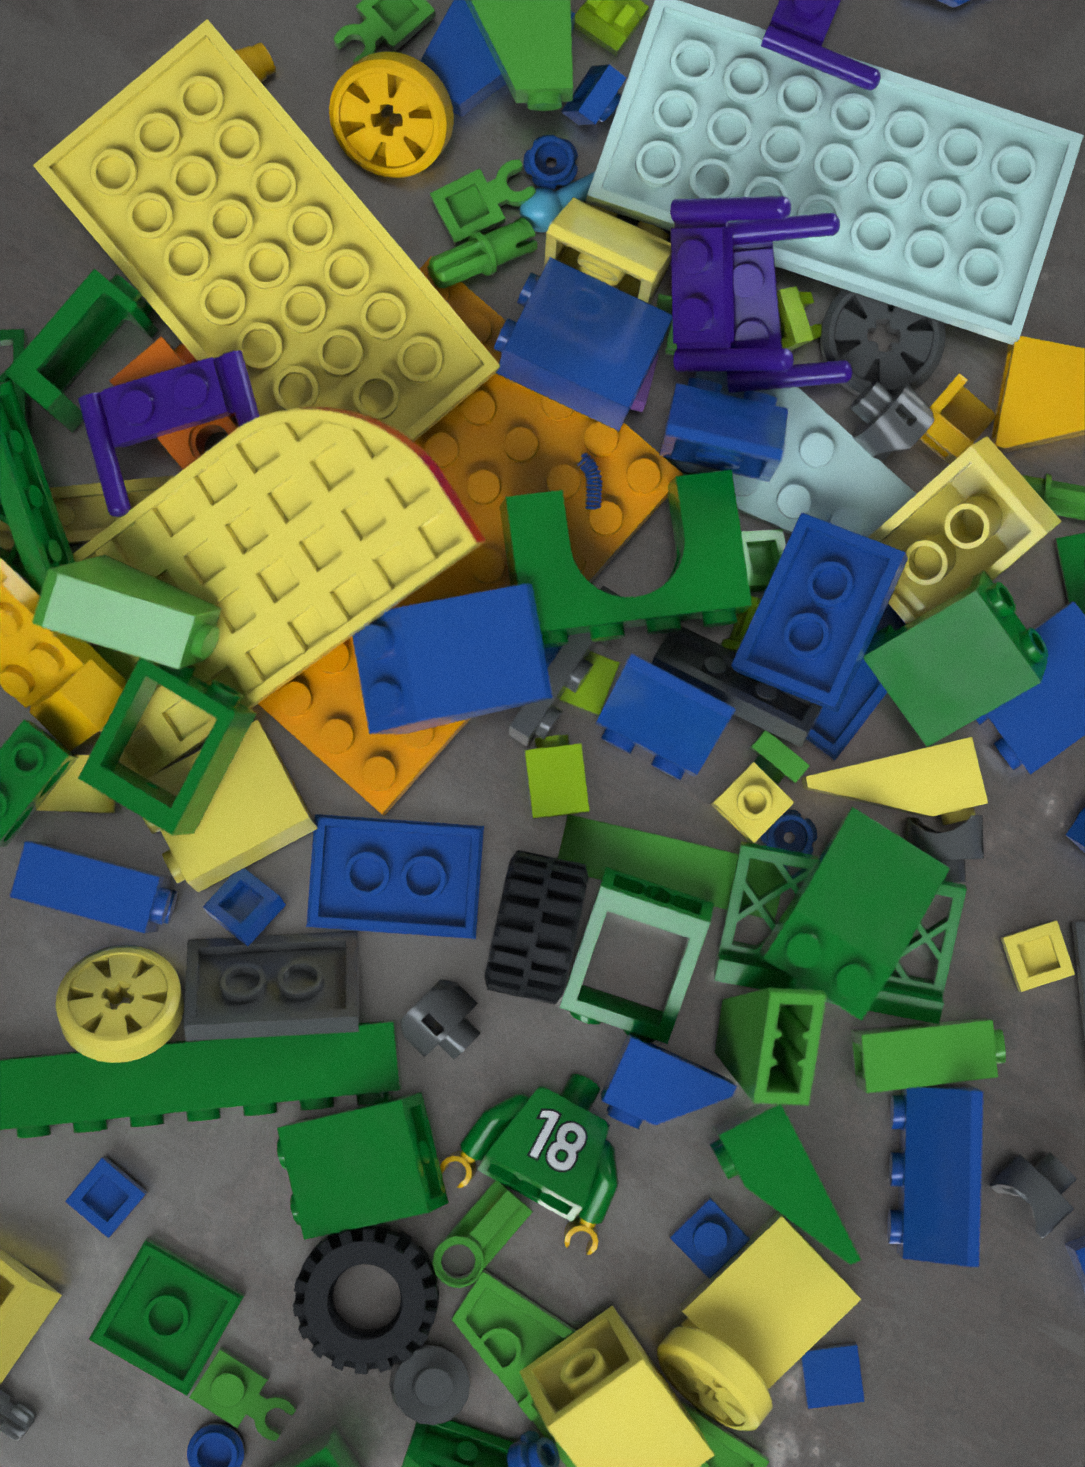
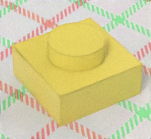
M1057 920L1000 937L1019 992L1075 975Z

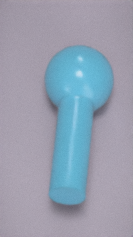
M595 172L556 191L548 188H536L534 196L520 206L521 218L528 220L535 232L546 233L551 222L573 197L583 202L586 201Z

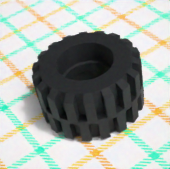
M517 850L512 856L507 869L484 979L487 990L554 1005L562 997L589 878L585 864Z
M380 1223L377 1226L370 1225L330 1234L329 1237L323 1241L321 1240L315 1246L304 1262L296 1279L293 1310L294 1317L298 1316L300 1322L298 1330L303 1340L308 1338L313 1345L311 1349L313 1353L320 1359L323 1355L333 1361L331 1366L339 1370H343L344 1366L354 1368L355 1374H368V1371L371 1369H379L380 1373L391 1370L393 1364L399 1361L404 1363L413 1356L414 1350L422 1346L428 1338L431 1327L434 1324L439 1304L438 1277L435 1274L434 1267H431L428 1261L429 1255L422 1246L418 1247L411 1241L412 1237L404 1231L398 1233L391 1230V1225ZM363 1264L377 1266L387 1271L397 1282L401 1294L400 1307L396 1316L387 1325L377 1329L357 1328L347 1323L337 1312L333 1303L335 1283L343 1272L353 1266Z

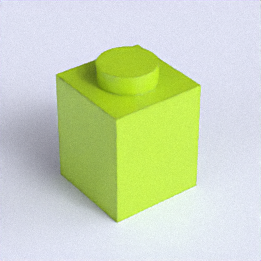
M568 734L547 736L545 740L535 738L536 749L525 750L533 819L590 812L582 744L570 745Z

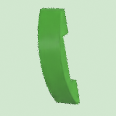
M568 814L558 859L585 864L588 877L602 880L605 868L608 867L713 902L714 907L727 910L738 854ZM750 858L746 879L758 896L784 881L785 878L775 863ZM743 891L740 908L751 902L745 891ZM781 894L765 904L774 920ZM755 910L754 912L749 914L751 916L763 918L758 910Z

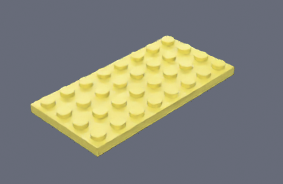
M208 19L33 165L197 361L210 357L217 358L224 353L235 350L242 351L260 417L279 411L305 407H329L349 410L385 423L415 442L490 379L500 368V364Z

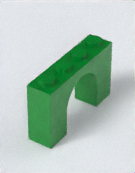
M732 470L676 476L669 483L668 499L675 540L674 565L663 586L651 593L636 597H621L606 593L591 584L580 572L571 551L563 490L505 497L499 509L510 586L532 584L543 647L552 648L566 645L569 643L568 635L590 633L591 641L594 642L625 637L624 628L646 626L647 634L669 633L681 630L680 621L702 619L703 627H718L737 623L736 614H742L752 606Z

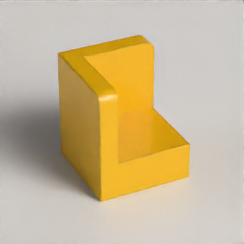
M960 373L930 406L935 420L920 438L923 443L949 465L974 444L976 439L995 418V413L964 387L968 379Z

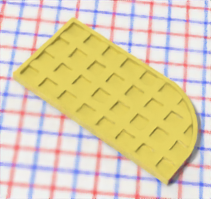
M305 407L271 413L255 418L240 426L132 508L125 516L120 517L74 552L73 557L75 562L107 555L222 608L216 625L219 628L217 645L205 661L194 664L196 669L193 676L209 685L212 680L234 688L243 695L240 703L251 709L481 545L486 539L438 465L410 438L385 423L356 412L329 407ZM86 641L126 681L129 680L140 657ZM158 684L119 761L147 779L170 767L205 742L217 718Z

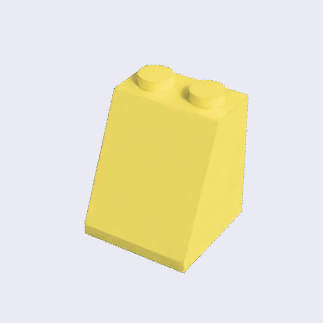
M613 1305L519 1371L547 1429L576 1467H701L703 1463L714 1456L713 1451L695 1421Z

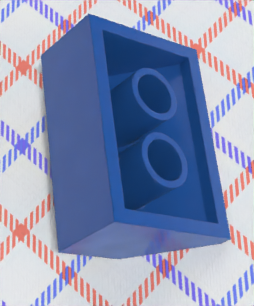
M939 1084L901 1089V1095L891 1096L890 1126L891 1129L900 1130L899 1152H890L889 1185L890 1187H898V1210L889 1209L887 1238L888 1244H897V1253L903 1259L964 1267H979L983 1091L969 1084Z

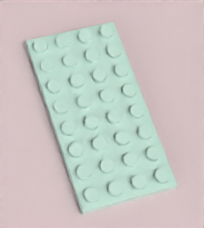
M679 0L654 1L592 179L586 203L671 231V228H674V221L671 218L670 207L674 199L785 196L790 200L792 206L789 216L835 213L840 220V229L833 236L773 241L776 267L1013 345L1015 341L1018 342L1084 135L851 58L880 72L881 80L879 85L874 90L868 91L761 47L766 29Z

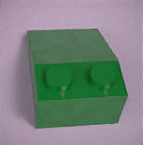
M852 806L759 952L764 960L813 991H823L827 995L826 999L862 1021L896 968L950 868Z
M758 1103L713 1126L719 1139L709 1145L728 1180L738 1175L745 1188L848 1264L852 1265L861 1260L782 1104Z

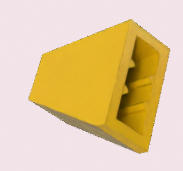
M1020 336L1018 342L1015 341L1013 345L1008 344L990 440L1005 454L1085 435V348Z

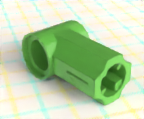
M494 1180L447 1236L437 1244L433 1254L435 1274L442 1283L449 1287L463 1288L470 1286L478 1280L484 1268L533 1211L503 1184ZM457 1244L470 1248L475 1256L472 1269L467 1274L461 1276L448 1273L442 1265V1256L445 1250Z

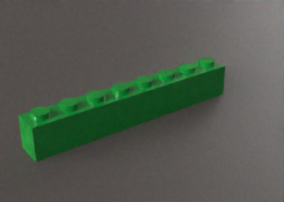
M396 1019L359 1023V1032L166 1042L158 1050L145 1057L121 1063L97 1061L82 1055L78 1051L0 1058V1130L16 1128L17 1139L51 1135L50 1125L73 1123L74 1133L107 1130V1119L129 1117L130 1127H145L164 1124V1114L186 1112L187 1122L219 1119L221 1118L220 1108L243 1106L244 1116H256L277 1113L278 1102L299 1100L300 1110L334 1107L333 1097L356 1095L357 1105L387 1102L391 1100L390 1091H399L402 1088Z

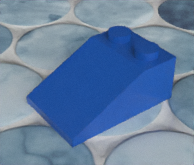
M689 378L687 385L676 383L660 456L718 471L732 470V474L770 482L783 456L788 409L776 406V397L761 392L744 391L743 398L722 394V385L704 379Z
M521 584L390 609L352 636L369 734H408L553 698L532 584Z
M631 654L596 721V725L605 729L601 736L602 740L631 754L636 745L655 756L651 766L681 781L685 772L694 777L698 775L730 721L735 708Z

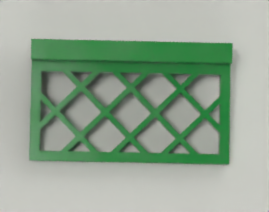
M12 380L0 383V520L9 525L15 542L11 552L0 547V557L16 573L29 581L30 587L40 596L48 569L74 563L75 560Z
M741 841L720 944H718L714 964V981L759 990L766 988L812 990L762 958L759 951L767 938L757 945L733 941L737 922L755 910L759 911L773 931L777 922L765 904L790 888L796 894L800 888L798 883L808 876L820 856ZM750 858L775 863L785 880L758 896L746 879ZM787 866L802 869L792 875ZM948 881L942 882L936 895L951 897L947 917L928 929L920 922L917 928L920 934L910 940L902 957L926 942L937 958L933 979L909 975L899 961L895 968L897 972L891 974L868 1011L940 1024L944 1006L943 994L966 896V885ZM743 891H745L751 902L740 908ZM944 931L939 948L933 937ZM826 999V1003L834 1004L828 999Z

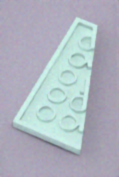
M697 372L695 378L722 385V394L743 398L744 392L729 393L727 372ZM800 388L755 391L776 397V406L788 409L785 444L781 463L770 482L733 474L738 512L776 529H783V532L790 535L802 512L868 538L917 494L880 460L868 454L852 438L848 431ZM667 459L684 475L718 471Z

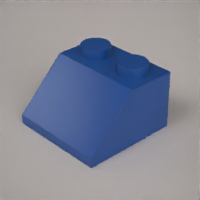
M629 1034L623 1042L600 1095L602 1101L609 1104L606 1110L608 1116L639 1129L643 1120L653 1125H658L731 1098L737 1085L731 1079L656 1044L641 1042L640 1038Z

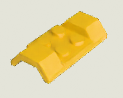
M0 557V685L5 692L13 696L25 708L30 706L29 712L59 742L71 751L105 726L127 681L85 640L52 631L32 623L40 596Z

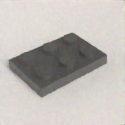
M357 931L257 936L249 946H246L236 937L188 940L184 1008L186 1041L359 1032V943Z

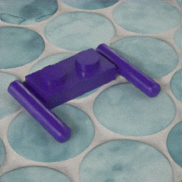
M779 0L762 40L761 47L868 91L874 90L879 85L881 75L877 69L822 47L841 0Z
M787 197L674 199L670 207L671 218L674 221V228H671L673 344H677L673 364L677 372L788 371L793 366L794 357L787 348H731V342H734L733 234L732 227H729V221L786 219L792 210L791 202Z
M835 213L789 216L786 219L729 222V227H732L734 293V342H731V348H783L773 241L836 235L840 229V220ZM839 360L795 364L788 371H727L729 393L847 383L852 378L853 370L848 361Z
M241 350L227 352L217 358L210 357L106 388L103 389V392L90 393L78 398L108 513L113 517H123L131 509L115 448L127 447L231 416L232 413H235L239 427L260 417Z

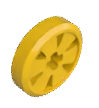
M377 52L359 59L339 78L330 98V124L337 142L351 160L363 169L376 175L390 178L415 175L425 170L437 159L451 138L454 113L447 89L440 78L427 65L406 54ZM387 104L393 106V114H401L402 119L396 125L390 124V116L383 117L381 111Z

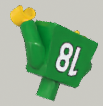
M571 1074L560 1095L546 1087L539 1086L531 1097L525 1094H515L494 1105L480 1115L460 1143L462 1151L452 1152L441 1162V1173L445 1172L450 1162L456 1161L463 1164L466 1169V1177L457 1186V1188H462L474 1178L477 1170L569 1220L570 1222H568L564 1230L566 1248L569 1247L570 1239L574 1233L579 1231L589 1233L591 1239L586 1247V1255L593 1254L598 1248L596 1224L603 1223L619 1183L615 1147L606 1139L610 1125L606 1120L589 1112L600 1092L599 1086L583 1075ZM475 1160H477V1161H481V1160H482V1162L480 1163V1165H479V1167H478V1169H477V1164H476Z

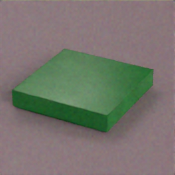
M147 1238L89 1340L187 1396L244 1298L245 1293Z

